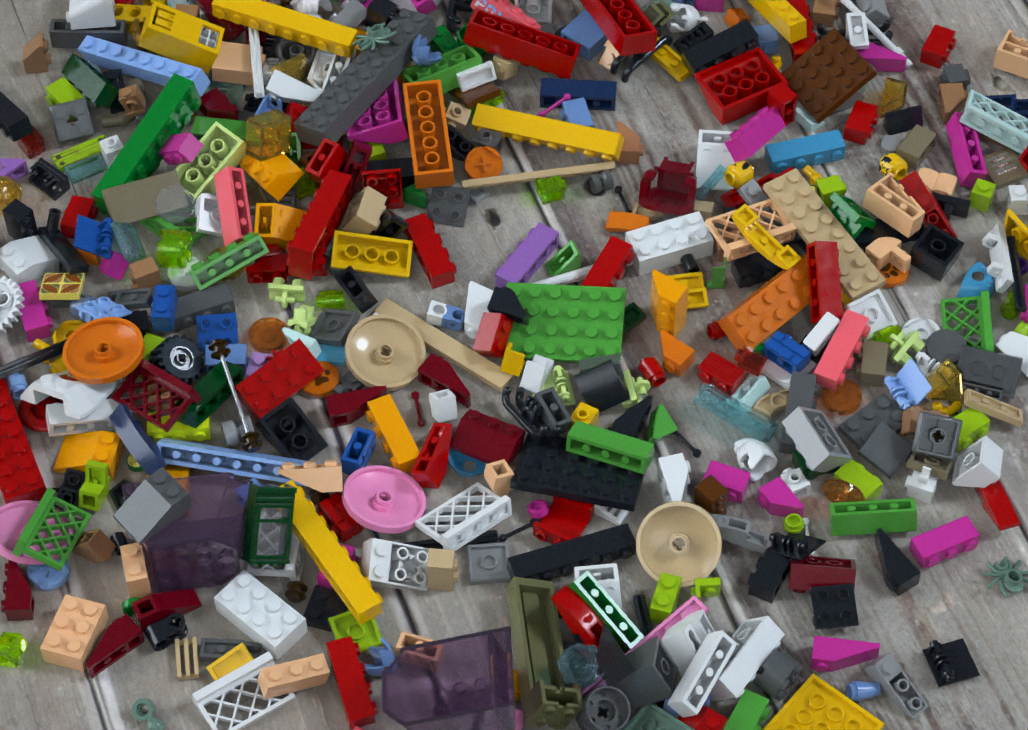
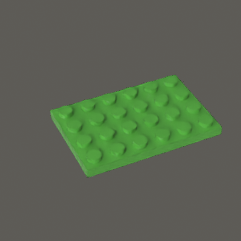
M507 282L506 287L515 292L527 315L529 325L513 322L506 348L509 342L513 343L512 350L525 354L524 361H532L535 354L554 360V362L579 363V360L619 353L621 363L626 288Z

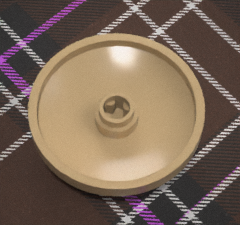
M378 314L361 320L352 328L345 344V360L351 373L364 385L371 388L386 385L387 391L398 390L410 385L417 379V369L426 359L425 343L418 330L406 320L394 315Z
M671 501L656 507L644 518L637 532L636 551L642 567L653 579L658 581L661 572L682 577L681 587L694 585L695 578H706L715 569L722 552V536L716 521L704 508L691 502Z

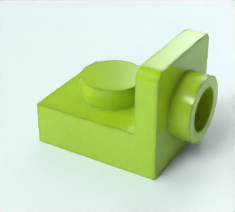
M720 577L695 578L694 587H690V598L693 595L699 600L701 596L708 598L719 596L721 591Z

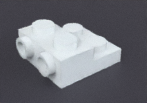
M201 193L195 203V217H197L196 232L223 238L217 197L210 193Z

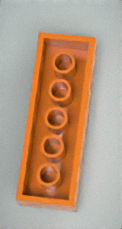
M441 79L403 83L415 188L422 189L454 185V170Z
M807 253L801 255V261L790 270L783 269L717 321L739 354L751 351L810 304Z

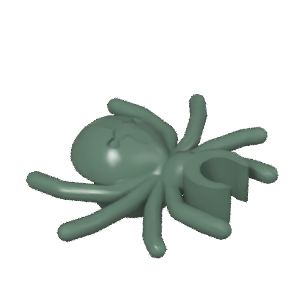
M385 23L376 24L371 28L367 26V35H356V39H361L353 42V45L358 44L361 51H366L370 47L373 51L375 49V42L389 44V41L384 40L397 34V31L390 34V28L384 27Z
M1006 556L999 565L996 561L993 566L990 562L986 563L993 573L981 572L985 576L997 577L989 583L987 589H991L999 581L1001 593L1005 598H1008V594L1004 588L1009 593L1017 594L1024 588L1022 580L1028 584V579L1022 576L1028 575V571L1017 570L1021 565V560H1018L1016 566L1012 569V564Z

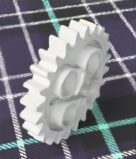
M5 276L0 278V331L2 330L4 333L7 331L6 327L13 328V321L18 322L16 316L23 314L19 309L25 307L21 303L25 300L22 296L24 292L16 282Z

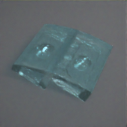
M125 222L110 223L125 260L131 263L147 258L135 226Z

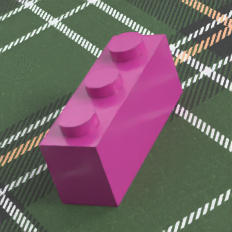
M35 279L18 284L24 292L22 296L25 300L21 303L25 307L19 309V311L23 313L20 317L28 343L34 342L37 338L41 340L51 337L50 328H53L51 317H46L45 314L49 312L46 301L42 302L39 300L41 286H36Z
M966 515L911 538L909 551L921 569L933 567L940 561L953 559L964 551L969 552L975 549L978 545L980 534Z

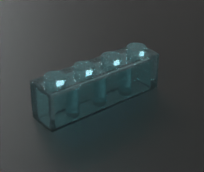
M702 384L693 401L760 442H770L779 426L778 423L711 384Z

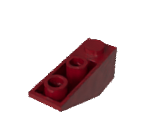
M386 385L325 396L331 428L352 424L364 416L365 411H368L367 402L387 395Z
M9 560L8 563H5L7 581L3 582L5 600L1 601V611L5 613L7 621L33 620L35 600L32 590L17 562Z
M193 588L150 594L131 603L134 616L142 632L149 625L173 613L184 615L202 607Z

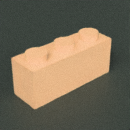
M321 653L261 668L257 681L263 698L268 699L326 684L330 670L324 654Z

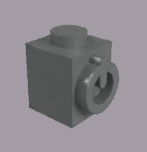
M962 63L943 66L940 83H963L964 90H967V86L970 85L969 71L963 68Z

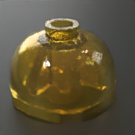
M0 176V215H3L2 210L14 199L19 201L22 199L23 189L21 185L9 176Z

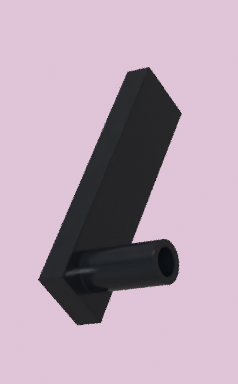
M57 208L49 209L47 225L45 227H38L37 234L69 274L87 273L89 265L58 228L61 211Z

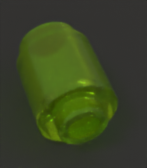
M338 290L319 291V295H316V307H320L321 311L324 308L339 310L340 307H345L344 292Z
M889 325L875 331L872 341L886 342L890 346L892 341L889 339V336L891 334L898 336L902 330L898 325Z

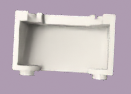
M70 0L69 11L66 12V21L70 23L71 30L116 26L114 0Z

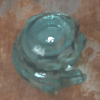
M576 643V646H570L562 653L557 661V665L562 673V681L565 684L569 683L572 686L580 684V688L593 684L600 676L597 669L600 666L596 660L597 647L595 645L587 644L585 646L581 643Z

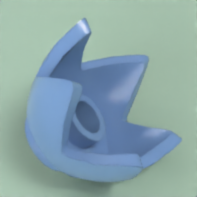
M419 34L412 45L411 51L413 54L411 58L420 67L423 64L425 66L434 65L442 60L440 52L429 53L430 46H426L427 38L421 39L422 35Z
M381 637L380 641L384 648L369 646L374 664L364 665L366 673L372 676L389 675L397 664L392 647L383 637Z

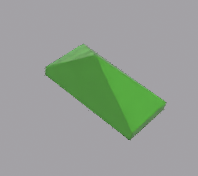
M659 404L651 412L645 440L647 442L656 444L678 430L664 405Z

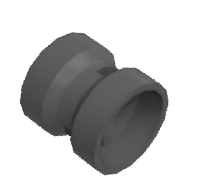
M609 170L602 171L599 175L592 174L589 176V183L594 194L600 193L603 189L610 190L614 188L613 178Z

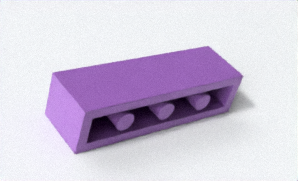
M540 222L535 228H531L525 240L520 241L514 253L509 254L504 265L496 270V287H506L507 282L527 283L559 245V232Z

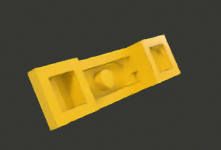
M746 204L732 213L731 217L740 232L766 259L787 271L801 261L802 258L789 245L783 247L757 222L759 216Z

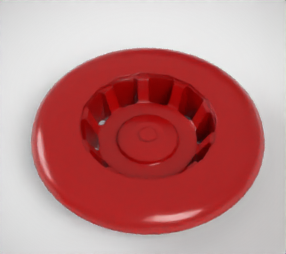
M49 396L36 405L21 400L19 405L20 420L29 429L38 432H48L45 417L46 404L63 403V400Z

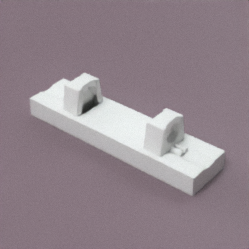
M997 222L994 228L982 239V244L989 249L991 264L986 268L987 274L994 278L996 292L1003 294L1014 282L1005 226Z

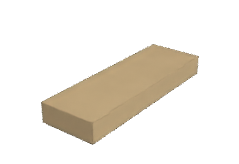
M967 388L965 390V406L1017 427H1021L1023 424L1022 409Z

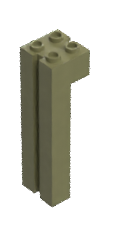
M513 577L505 589L524 725L540 728L548 724V727L556 730L565 729L582 710L583 702L580 684H575L572 688H569L558 610L551 600V597L555 594L554 584L552 581Z

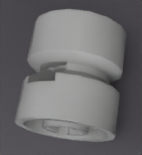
M249 414L244 415L249 431H254ZM238 417L237 421L230 419L221 422L227 447L239 445L240 437L246 433L241 418Z

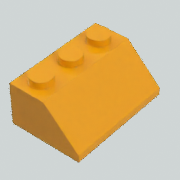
M276 146L251 150L239 164L277 201H280L305 173Z
M654 269L651 280L650 309L655 327L658 332L664 330L676 337L687 321L688 286Z

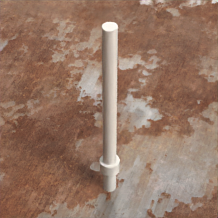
M840 0L852 13L861 12L850 0ZM866 17L867 28L889 50L905 56L904 51L900 47H896ZM907 58L906 67L909 69L913 63Z

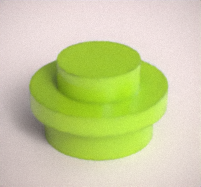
M792 513L784 519L783 527L786 532L797 534L804 529V520L800 515Z

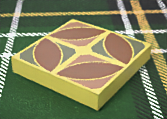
M45 273L39 291V300H79L85 281V274Z

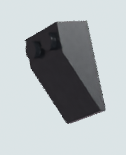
M292 396L260 418L255 424L265 439L282 457L309 461L329 446Z

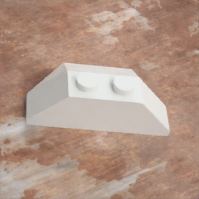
M357 46L350 58L318 49L307 77L310 85L323 92L355 59Z

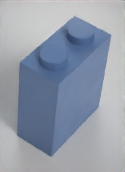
M586 9L561 31V38L581 44L578 55L588 61L592 60L606 47L604 44L608 40Z

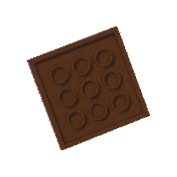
M833 28L781 74L788 81V87L797 95V100L819 124L874 78L877 72L837 29Z

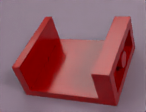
M553 497L549 513L543 517L540 523L536 521L533 523V536L540 541H546L551 544L580 537L594 516L595 504Z

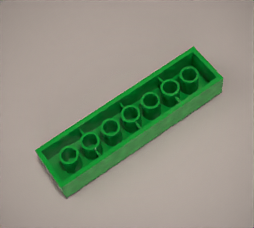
M176 73L172 75L95 187L91 195L102 214L110 217L101 192L102 190L151 177L153 172L159 168L160 162L163 159L159 151L171 135L181 134L185 125L189 124L193 113L201 105L202 101L193 81Z

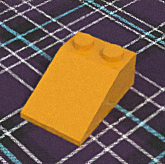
M95 431L66 435L53 471L66 473V469L69 468L85 472V464L89 459L107 463L108 476H111V481H114L125 445L119 435L114 432Z

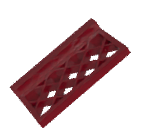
M143 358L131 375L111 397L118 404L127 405L130 411L165 432L172 428L192 402L197 404L202 399L192 386ZM142 375L143 381L135 384L137 377ZM156 383V389L148 391V385ZM143 387V393L135 395V389ZM130 391L129 398L120 399L124 393ZM170 391V397L161 399V393ZM156 395V401L148 403V397ZM143 399V405L135 407V401ZM184 400L180 406L175 407L174 401ZM170 403V409L161 411V405ZM156 407L157 413L148 415V409ZM170 415L169 420L162 424L161 417Z

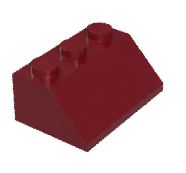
M469 409L460 419L451 440L450 449L487 464L505 459L507 464L510 465L522 450L525 430L516 425L503 422L498 418L482 414L477 410Z
M809 555L801 561L790 558L789 589H793V592L805 593L806 590L810 591V587L853 583L855 588L856 564L853 559Z

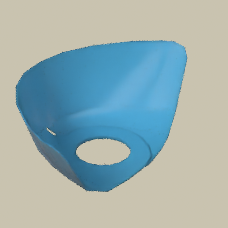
M981 261L974 264L964 276L957 298L981 296V291H989L990 299L994 294V278L987 274V267ZM981 272L984 275V279L982 281H975L972 278V273Z
M449 449L448 460L456 474L463 478H472L484 474L486 465L482 461ZM466 461H473L476 464V468L473 471H465L463 464Z

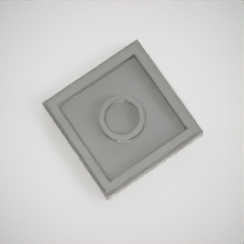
M509 542L467 545L469 585L507 583L511 581L507 570V558L510 557Z

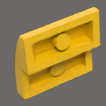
M702 272L668 275V277L688 286L687 310L709 307Z

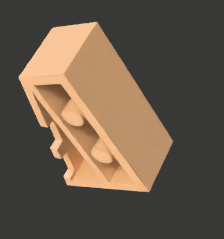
M1009 29L996 51L993 67L1028 79V40L1025 38L1019 39Z
M890 172L866 190L862 207L909 238L920 230L925 211L912 196H908L904 192L903 185H898L893 179L894 175Z

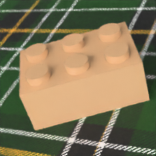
M65 594L40 647L44 661L85 672L86 664L92 656L109 619L106 605Z

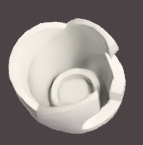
M292 0L290 2L293 10L321 19L322 15H318L319 6L323 7L325 11H332L330 0Z
M671 3L669 8L675 15L666 22V26L671 33H684L697 26L700 21H708V17H700L698 11L691 5Z
M744 438L734 443V453L737 454L738 464L742 470L751 473V481L760 480L764 473L770 472L776 467L777 458L773 450L766 443L753 438Z

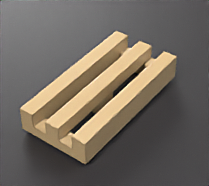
M192 637L190 640L183 638L182 641L175 639L178 681L200 678L197 637ZM190 645H193L194 673L190 674ZM182 646H184L186 674L183 675L180 650Z

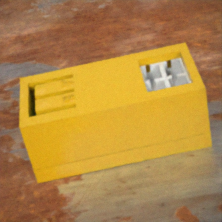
M154 1L145 18L138 46L175 61L201 68L204 72L209 73L219 54L225 28Z

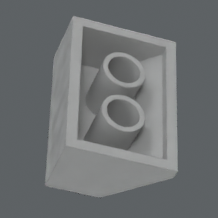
M798 406L782 421L786 428V434L793 439L797 451L803 455L806 465L810 470L827 472L853 459L822 410Z

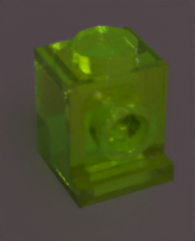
M305 165L300 167L305 173L292 186L297 189L299 200L314 194L316 191L313 179L305 171Z
M560 176L544 180L536 178V191L543 205L565 199L567 186L565 180H561Z
M9 632L1 634L0 666L18 667L17 661L27 647L21 634Z

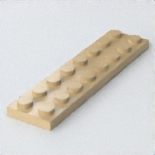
M796 168L763 184V190L789 223L795 224L797 233L806 244L814 241L837 242L839 268L841 271L840 287L852 302L886 284V279Z

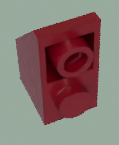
M217 87L200 97L202 102L199 110L205 117L238 120L239 111L236 105L231 104L226 94L221 93Z

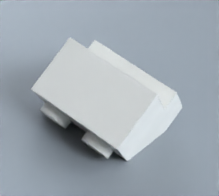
M703 609L689 614L667 629L662 638V644L677 665V670L681 677L686 672L706 635L715 632Z

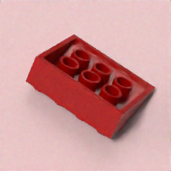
M760 47L694 74V78L712 113L722 126L766 107L768 90L772 86H776L781 82L788 86V81Z

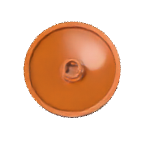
M103 317L89 321L77 328L66 340L62 356L67 371L76 380L87 384H106L127 376L139 365L145 352V342L141 331L131 321L118 317Z

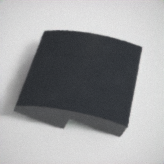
M611 359L574 376L586 404L598 409L599 413L630 399Z

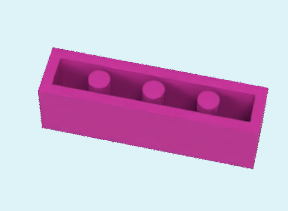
M766 106L758 110V114L748 119L749 122L739 126L740 130H736L729 135L730 138L724 143L735 163L751 157L786 127L776 106L769 109Z
M955 112L945 127L959 185L973 188L978 178L984 180L988 174L977 131L959 122L963 113Z

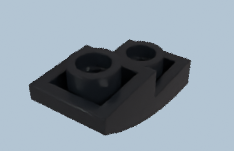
M67 468L57 498L77 507L79 503V490L85 482V472Z

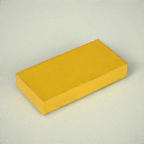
M242 642L208 665L206 669L214 681L254 660V658Z

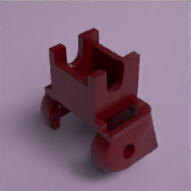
M664 157L659 167L655 166L654 169L645 171L640 182L639 206L652 211L673 215L694 213L697 177H694L692 172L695 162L691 161L690 164L669 161V157ZM658 173L657 187L651 188V181L655 179Z

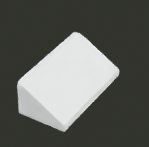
M826 312L803 340L804 345L809 348L814 356H817L829 342L840 323V320L830 312Z

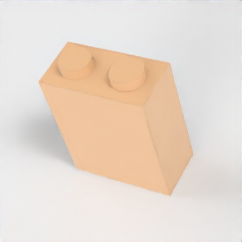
M222 41L219 54L212 66V81L253 86L250 45ZM260 46L262 65H265L266 54H263V46Z
M132 543L120 546L130 598L141 599L152 594L142 544Z

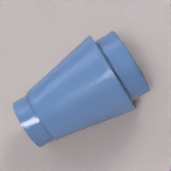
M852 681L846 685V695L855 703L880 695L881 693L878 682Z

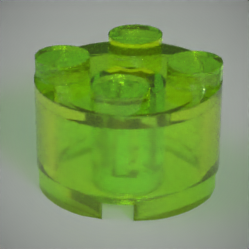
M162 228L159 232L162 240L161 242L157 241V263H161L159 267L185 269L187 263H191L192 251H189L192 232L181 229Z

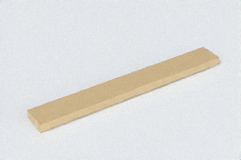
M615 161L462 180L460 185L464 189H478L596 174L606 170L612 172L615 169Z
M387 298L374 310V313L394 315L406 320L418 330L426 347L500 392L514 379V375L500 371V366Z

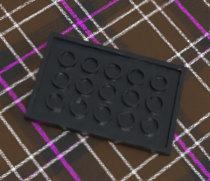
M528 433L514 470V476H512L510 481L511 489L634 512L645 473L641 474L566 451L567 438L558 436L556 439L550 440L544 436L542 439H534Z

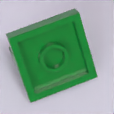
M833 192L829 197L834 202L829 210L853 240L856 239L865 226L873 229L877 224L853 199L837 192Z

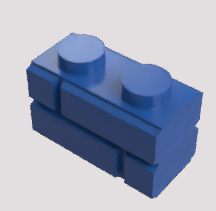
M174 285L155 286L151 311L153 331L171 332L174 329L178 300Z
M777 331L765 343L763 356L792 374V371L801 372L810 363L811 352L807 346L795 342L789 334Z
M360 427L355 428L340 460L344 474L351 475L354 471L367 466L376 447L375 432Z

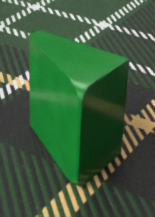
M415 183L403 189V201L405 203L423 209L426 208V195L421 189L415 188Z

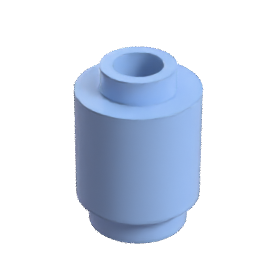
M19 371L4 377L10 396L17 400L21 399L20 396L28 388L23 372Z

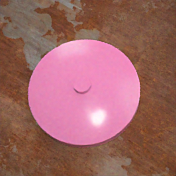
M372 465L354 471L347 478L342 492L343 505L348 514L365 528L380 533L395 534L415 527L414 521L423 516L426 508L424 491L416 480L405 472L388 466Z
M14 501L0 507L1 556L21 564H45L24 553L20 557L12 554L17 540L37 508L39 501ZM54 507L56 512H62L61 510ZM60 517L62 523H69L67 517ZM54 518L46 519L49 525L56 524ZM73 528L66 529L68 535L73 534ZM60 530L52 531L55 537L63 536ZM39 532L41 538H49L47 532ZM66 541L58 542L61 548L68 547ZM52 543L45 544L47 550L55 549ZM39 545L30 546L35 551H42ZM58 554L50 555L54 560L60 558Z

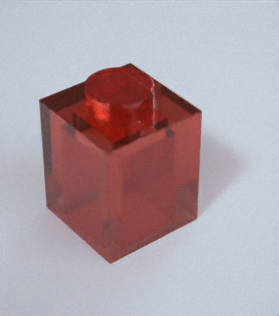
M33 126V133L17 141L18 146L29 159L46 151L43 137Z
M743 345L742 349L738 348L734 360H736V367L758 377L767 361V357L765 354Z

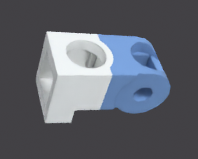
M431 300L426 322L432 326L438 325L453 331H459L464 323L465 311L458 307Z

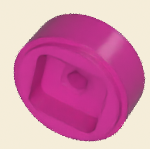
M535 500L527 506L529 516L534 519L542 518L549 513V507L545 500Z

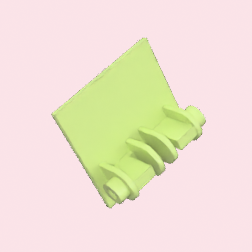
M560 365L555 366L542 390L554 387L564 406L576 405L568 371H564V368Z

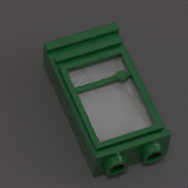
M249 483L242 560L248 562L249 566L262 567V564H269L272 567H282V564H290L289 553L295 493H297L296 487L290 484H284V487L274 484L260 487Z

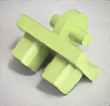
M275 277L272 283H268L269 300L282 302V308L287 309L288 303H305L306 297L302 279L292 280V285L285 284V279Z
M301 305L300 308H294V317L288 319V326L296 324L293 330L308 336L311 331L310 326H313L318 317H313L314 306Z
M916 330L910 332L904 340L902 339L906 334L902 331L898 336L891 334L889 339L892 343L889 348L894 350L897 347V349L888 360L891 363L897 362L899 365L904 366L912 358L906 353L909 348L916 353L921 351L925 344L918 337L920 335L919 332Z
M629 369L623 371L622 383L625 389L629 391L630 398L621 403L624 409L641 401L639 393L641 396H646L647 391L651 388L650 382L643 380L642 377H637L636 382L635 378L631 377Z

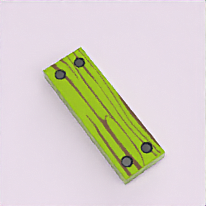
M102 134L51 156L52 161L58 170L64 172L102 156L99 141L106 138Z

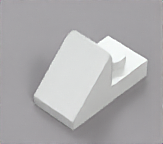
M865 12L846 13V40L849 41L855 50L869 48Z
M535 354L532 361L528 360L526 362L520 387L534 395L540 392L554 367V360Z

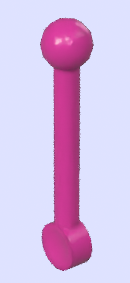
M569 93L564 94L562 99L545 111L538 112L537 115L545 117L548 112L556 108L563 101L570 100L571 95Z

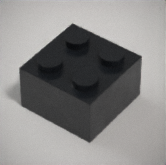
M930 223L912 246L909 254L911 256L910 264L941 282L959 258L965 243Z

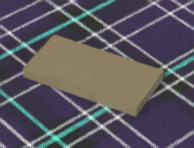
M176 170L101 191L110 218L114 222V228L188 208Z

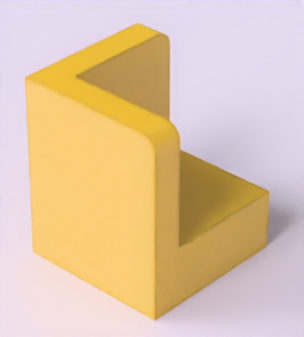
M509 342L504 353L500 371L519 377L525 365V354L513 351V343Z

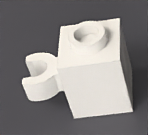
M117 135L99 141L102 157L108 167L111 166L124 147Z
M449 389L429 393L432 417L438 423H449L452 419L458 418L456 396Z
M923 466L922 472L914 470L912 476L908 475L904 487L908 488L906 496L930 504L939 478L931 476V468Z

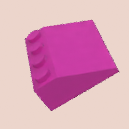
M397 78L347 130L348 140L353 141L356 139L363 142L393 144L409 139L404 99Z

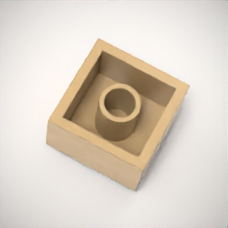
M366 186L349 202L339 231L370 235L373 230L376 231L381 223V220H379L380 216L386 209L384 204L387 197Z

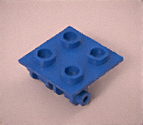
M78 214L73 247L110 260L114 233L113 220L105 218L101 223Z
M236 312L196 316L199 351H202L204 355L206 345H210L213 340L223 339L228 341V344L238 343Z

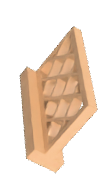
M771 199L748 206L759 217L763 216L771 219L770 224L760 221L759 218L757 222L762 227L768 229V232L780 244L793 241L797 227L794 223L788 222ZM770 206L773 214L763 211L762 208ZM736 210L705 220V225L723 249V257H725L726 262L758 252L745 237L739 235L740 230L736 224L729 221L732 218V213ZM773 220L781 222L783 226L772 225ZM714 223L725 225L723 230L716 228ZM726 227L737 229V234L725 231ZM723 236L734 239L735 241L727 244L723 239Z

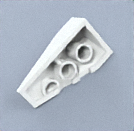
M276 69L268 78L264 88V94L271 95L272 101H277L280 98L282 102H294L300 105L301 102L313 103L323 93Z

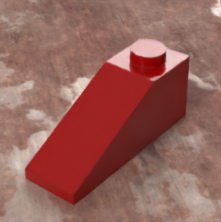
M451 423L433 424L410 472L422 488L439 489L447 472L452 434Z

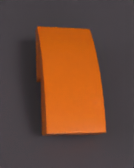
M610 211L605 228L608 232H628L649 226L651 219L634 213Z

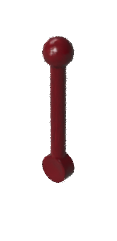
M414 391L411 393V398L416 406L417 424L419 427H423L425 421L422 419L418 401L419 392Z

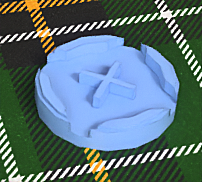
M66 561L62 570L59 571L47 564L29 565L27 576L31 585L36 589L52 591L66 583L70 576V566L68 561Z

